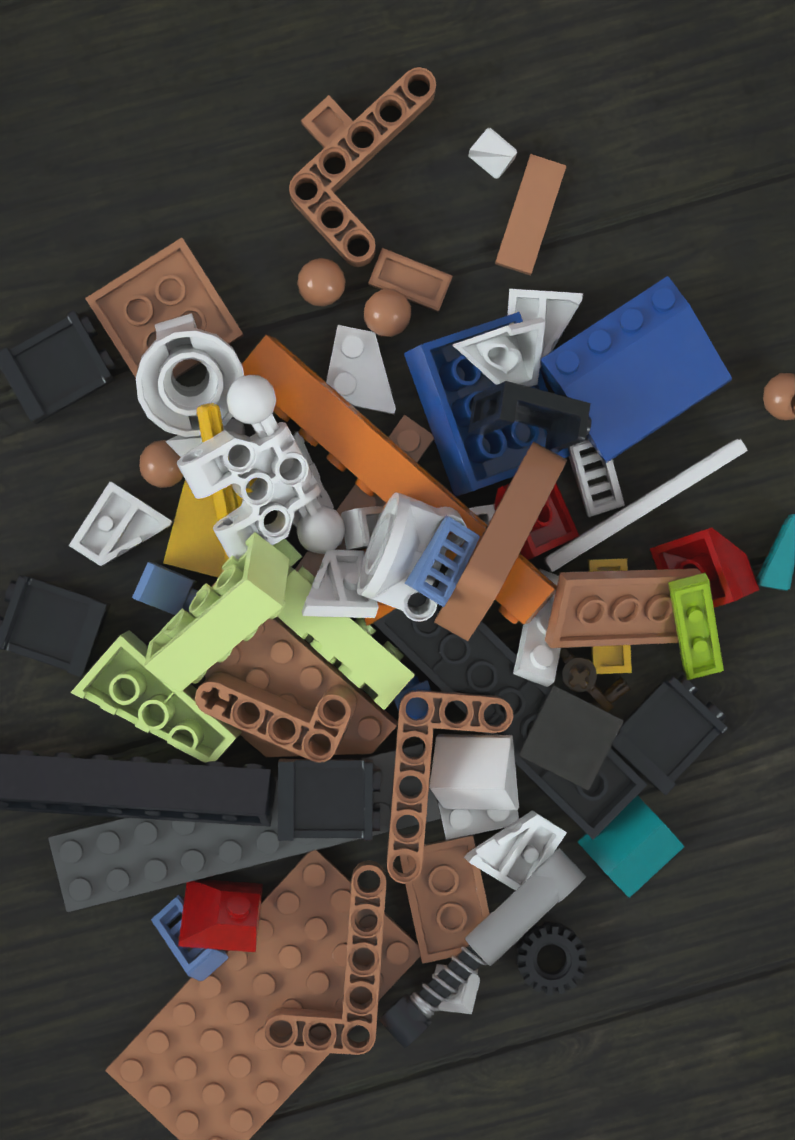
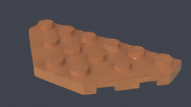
M278 617L273 620L267 619L258 627L257 632L250 640H242L233 648L226 660L221 663L216 662L205 674V678L216 672L230 674L313 712L328 688L339 684L349 687L356 695L357 705L343 740L334 755L372 754L398 725V721L382 709L371 697L358 688L339 669L326 660ZM213 688V697H215L216 699H220V697L218 696L220 690H218L217 688ZM237 696L232 697L234 700L231 702L230 706H233L235 701L238 699ZM336 699L328 700V705L335 713L346 712L342 702ZM251 702L243 704L248 714L252 716L260 715L259 709L255 704ZM279 718V724L285 731H295V725L291 720ZM241 730L240 735L265 757L300 756ZM324 734L314 735V740L318 745L322 747L331 746L329 738Z

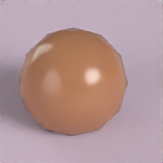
M324 258L314 259L306 263L299 272L297 280L299 293L304 300L312 305L322 307L331 305L340 299L345 290L346 283L344 272L339 265L330 259Z
M395 289L380 290L374 293L366 302L364 321L368 328L377 335L393 337L402 333L409 325L411 305L407 298Z
M780 373L771 378L764 387L763 401L765 409L776 419L795 420V374Z
M166 440L154 441L145 447L140 455L139 467L141 475L149 484L158 488L172 487L184 477L177 466V461L181 457L165 442Z

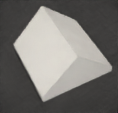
M437 735L429 788L444 809L518 810L519 800L513 735Z

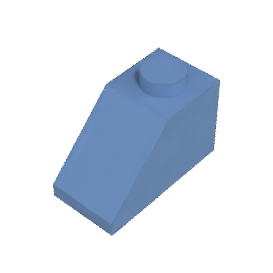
M148 562L132 598L173 615H176L182 608L189 612V606L198 592L193 589L197 581L157 563Z

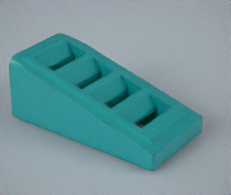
M790 514L785 519L756 578L758 586L785 591L790 589L795 565V514Z

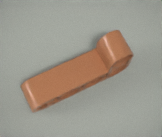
M216 672L208 676L199 686L195 695L196 705L205 714L318 763L326 762L333 757L343 740L357 705L356 695L353 690L339 684L327 689L313 712L223 672ZM213 688H217L218 690H220L218 693L220 699H216L215 697H213ZM237 696L238 699L235 701L233 706H230L231 702L234 700L232 697ZM328 700H339L345 706L346 712L335 713L330 709ZM245 702L255 704L259 709L260 715L252 716L248 714L243 704ZM279 718L291 720L295 725V731H285L279 724ZM324 734L329 738L331 746L322 747L318 745L314 740V735Z

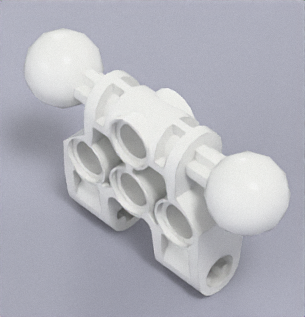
M259 375L239 377L230 386L227 395V405L233 417L244 424H251L256 433L248 437L240 433L224 430L184 454L177 461V466L195 498H205L231 484L233 490L242 498L241 506L220 519L213 527L229 558L233 555L239 559L247 551L248 546L245 544V541L254 532L272 546L288 537L294 518V511L296 510L300 514L297 535L302 546L306 550L318 554H325L326 551L335 550L342 543L345 534L343 519L336 510L320 505L317 496L320 494L321 488L285 422H276L272 414L276 404L274 388L267 379ZM236 445H242L243 451L241 455L235 460H228L230 449ZM293 458L292 468L288 472L280 473L282 462L285 459ZM260 478L258 489L254 492L246 493L248 482L251 479ZM277 510L276 520L271 524L264 525L266 514Z

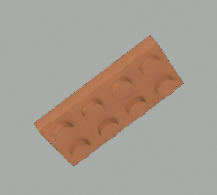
M698 569L560 572L545 641L550 648L679 643L668 582L702 573Z

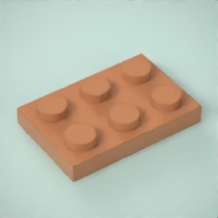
M473 835L424 844L421 874L413 882L405 883L422 964L451 958L452 956L456 957L462 952L461 947L469 945L465 937L490 914L481 870L464 858L469 851L475 848ZM408 854L399 855L403 873L412 871L416 864L414 858Z

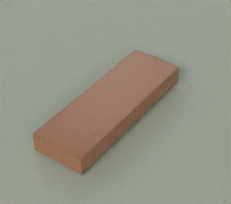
M530 154L495 261L496 265L531 276L566 165Z

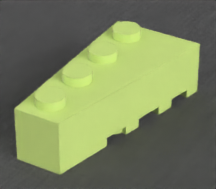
M256 532L245 541L248 548L239 559L232 555L223 564L222 570L224 571L218 577L215 585L211 587L205 583L196 593L189 606V612L182 608L149 642L144 667L179 693L191 683H198L212 665L226 660L236 645L242 640H250L261 624L267 619H275L285 606L284 596L290 559Z
M289 565L284 596L285 606L277 617L301 638L310 643L318 653L331 664H334L358 688L363 689L374 702L385 710L415 676L413 672L400 662L404 654L388 640L383 646L372 638L376 630L370 625L366 626L365 620L362 618H357L353 621L350 617L303 616L302 609L315 577L303 566L297 572Z
M130 630L121 634L71 691L72 694L82 699H88L99 705L101 709L135 724V727L166 740L168 744L204 763L217 761L242 732L238 728L202 712L195 701L197 689L191 684L179 693L147 670L144 664L148 646Z

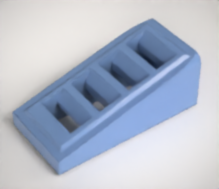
M446 515L405 584L445 607L480 536ZM450 531L465 540L462 547L447 539ZM442 546L457 554L453 561L439 553ZM435 560L448 567L445 575L432 567ZM428 574L440 581L437 588L425 582Z
M177 895L151 921L187 975L198 981H203L228 959V955L224 950L193 948L188 952L187 949L189 947H179V939L177 937L180 935L181 920L171 929L168 927L173 920L183 913L184 898Z

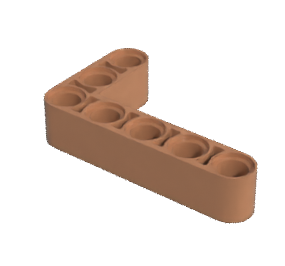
M417 67L406 72L294 175L290 181L289 191L294 206L351 266L362 267L372 261L376 251L375 239L370 231L334 193L432 103L436 91V80L433 74L425 68ZM418 80L425 82L429 87L428 93L420 97L414 96L408 90V86ZM387 106H394L400 110L401 117L399 120L390 123L382 119L380 112ZM358 132H367L374 140L369 147L358 148L353 144L352 138ZM333 157L342 159L346 164L344 170L339 174L328 173L324 168V164L328 159ZM311 183L316 186L318 191L315 197L311 200L300 199L296 195V191L301 184ZM328 211H337L344 219L339 227L331 229L322 223L324 214ZM358 238L365 240L369 245L368 252L360 257L353 256L347 249L348 244Z
M534 441L532 442L468 561L445 607L440 609L434 623L469 641L502 588L567 462L565 458Z
M411 690L401 698L398 714L387 851L388 873L396 882L402 884L411 883L419 877L422 870L433 728L487 733L502 732L511 725L513 720V710L503 698L492 695L429 690ZM415 697L423 698L428 704L427 713L418 719L411 718L406 712V704ZM458 700L466 705L467 712L462 720L453 722L446 718L445 708L448 703ZM491 704H500L505 709L503 721L497 725L488 724L484 719L485 709ZM414 736L421 738L425 743L424 752L418 757L407 756L402 749L405 740ZM406 776H415L422 783L421 790L414 796L405 795L399 788L401 780ZM404 815L414 816L419 822L418 829L412 834H402L396 827L400 817ZM401 854H408L416 861L415 867L408 873H400L393 866L395 858Z
M372 860L363 861L354 868L352 874L343 1012L297 1008H277L267 1016L263 1030L264 1038L272 1048L360 1055L370 1051L374 1046L377 1028L386 896V874L379 863ZM367 870L376 872L380 877L379 884L373 889L363 888L358 882V877L362 872ZM369 909L375 912L377 915L376 923L371 927L360 926L355 920L356 914L359 911ZM359 948H368L374 953L375 958L372 963L362 966L354 961V952ZM362 986L369 989L372 993L371 999L363 1004L354 1002L350 993L356 987ZM277 1020H284L291 1025L292 1032L285 1037H279L273 1033L271 1025ZM321 1022L330 1028L331 1033L327 1038L319 1040L310 1034L309 1029L313 1024ZM356 1025L364 1026L369 1031V1036L362 1042L353 1041L348 1036L349 1029Z

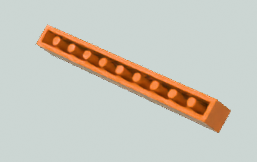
M265 335L242 365L244 376L259 375L267 379L273 386L276 395V404L273 411L286 422L290 418L301 427L298 431L300 436L314 447L318 443L329 452L326 458L342 472L349 469L358 477L355 484L370 497H373L376 493L387 504L391 496L397 492L436 508L451 507L458 511L466 527L480 536L477 544L479 543L488 526L481 518L473 513L279 340ZM447 549L445 556L453 561L457 554ZM519 553L495 598L501 604L498 611L515 625L518 621L523 625L528 624L556 593L557 585Z

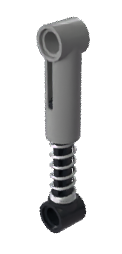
M560 848L556 850L532 873V876L465 937L469 945L461 947V953L456 957L452 956V961L447 966L442 965L443 970L437 975L432 974L433 979L427 985L422 984L423 988L419 992H413L410 996L404 994L378 1019L379 1022L403 1048L408 1047L432 1023L431 1015H434L435 1011H439V1004L448 1002V996L452 992L458 993V987L462 983H468V977L471 974H478V968L482 964L492 966L551 908L568 896L586 878L585 874Z

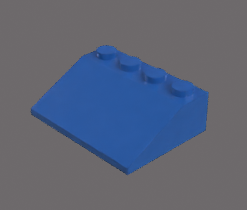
M669 276L541 358V374L555 394L591 403L589 416L591 417L592 424L587 438L605 463H608L732 381L730 373L693 309Z
M520 312L421 344L404 353L454 496L466 494L513 477L533 441L545 447L547 437L545 429L516 421L483 436L468 432L474 395L496 384L462 355L453 344L505 327L512 322L514 324L523 322ZM539 369L538 385L531 386V388L548 392ZM568 448L554 452L563 458L571 456Z

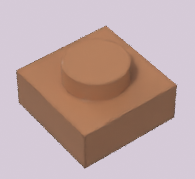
M330 95L301 120V124L323 148L353 122Z

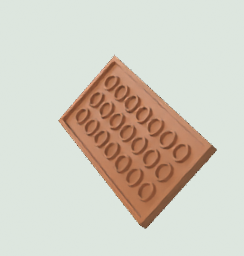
M319 850L308 852L261 902L256 952L224 950L228 955V959L203 981H198L191 977L106 1068L105 1071L179 1140H249L330 1054L272 1048L267 1044L263 1030L267 1016L277 1008L343 1012L351 880ZM363 909L356 914L355 920L362 927H371L376 923L377 915L372 910ZM385 912L378 1001L421 956L418 943ZM359 948L353 954L354 961L362 966L372 963L375 958L374 953L368 948ZM360 986L354 988L350 996L354 1002L363 1004L371 999L372 993L366 987ZM277 1020L271 1025V1030L275 1035L285 1037L292 1032V1027L287 1021ZM320 1022L313 1024L309 1032L314 1038L320 1040L327 1038L331 1030L326 1024Z

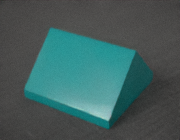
M638 795L594 840L586 833L577 841L629 898L685 847Z

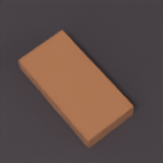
M382 248L368 285L380 290L395 289L403 294L408 301L439 313L453 276Z

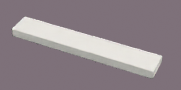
M741 439L731 441L544 558V564L549 572L557 570L748 451Z

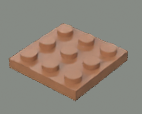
M183 238L178 239L85 298L135 378L142 355L156 340L155 324L192 313L197 329L217 334L229 345L244 336ZM193 359L179 362L173 368L174 378H178L201 362Z

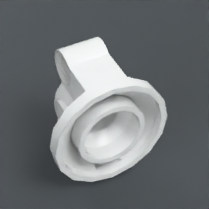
M192 313L155 324L156 340L142 355L136 374L138 401L147 417L166 432L183 437L201 436L197 408L203 404L214 403L220 407L222 423L225 426L233 417L227 405L229 388L239 377L244 376L243 365L233 347L217 334L197 329ZM183 360H197L206 366L207 373L205 379L200 384L186 387L176 381L173 376V368Z
M395 492L384 507L367 546L360 568L357 594L400 609L413 621L421 622L432 617L436 611L437 603L427 598L426 602L421 606H410L407 604L408 599L418 591L406 585L405 582L446 515L466 527L458 511L446 506L436 508ZM454 533L447 536V539L458 546H461L465 541ZM442 546L439 553L445 556L448 548ZM435 560L432 567L440 571L442 563ZM428 574L425 582L433 585L436 579Z

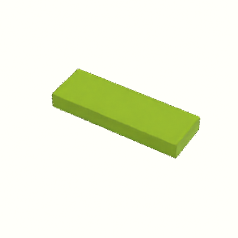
M702 573L668 582L686 679L691 680L724 671L710 582L707 574Z

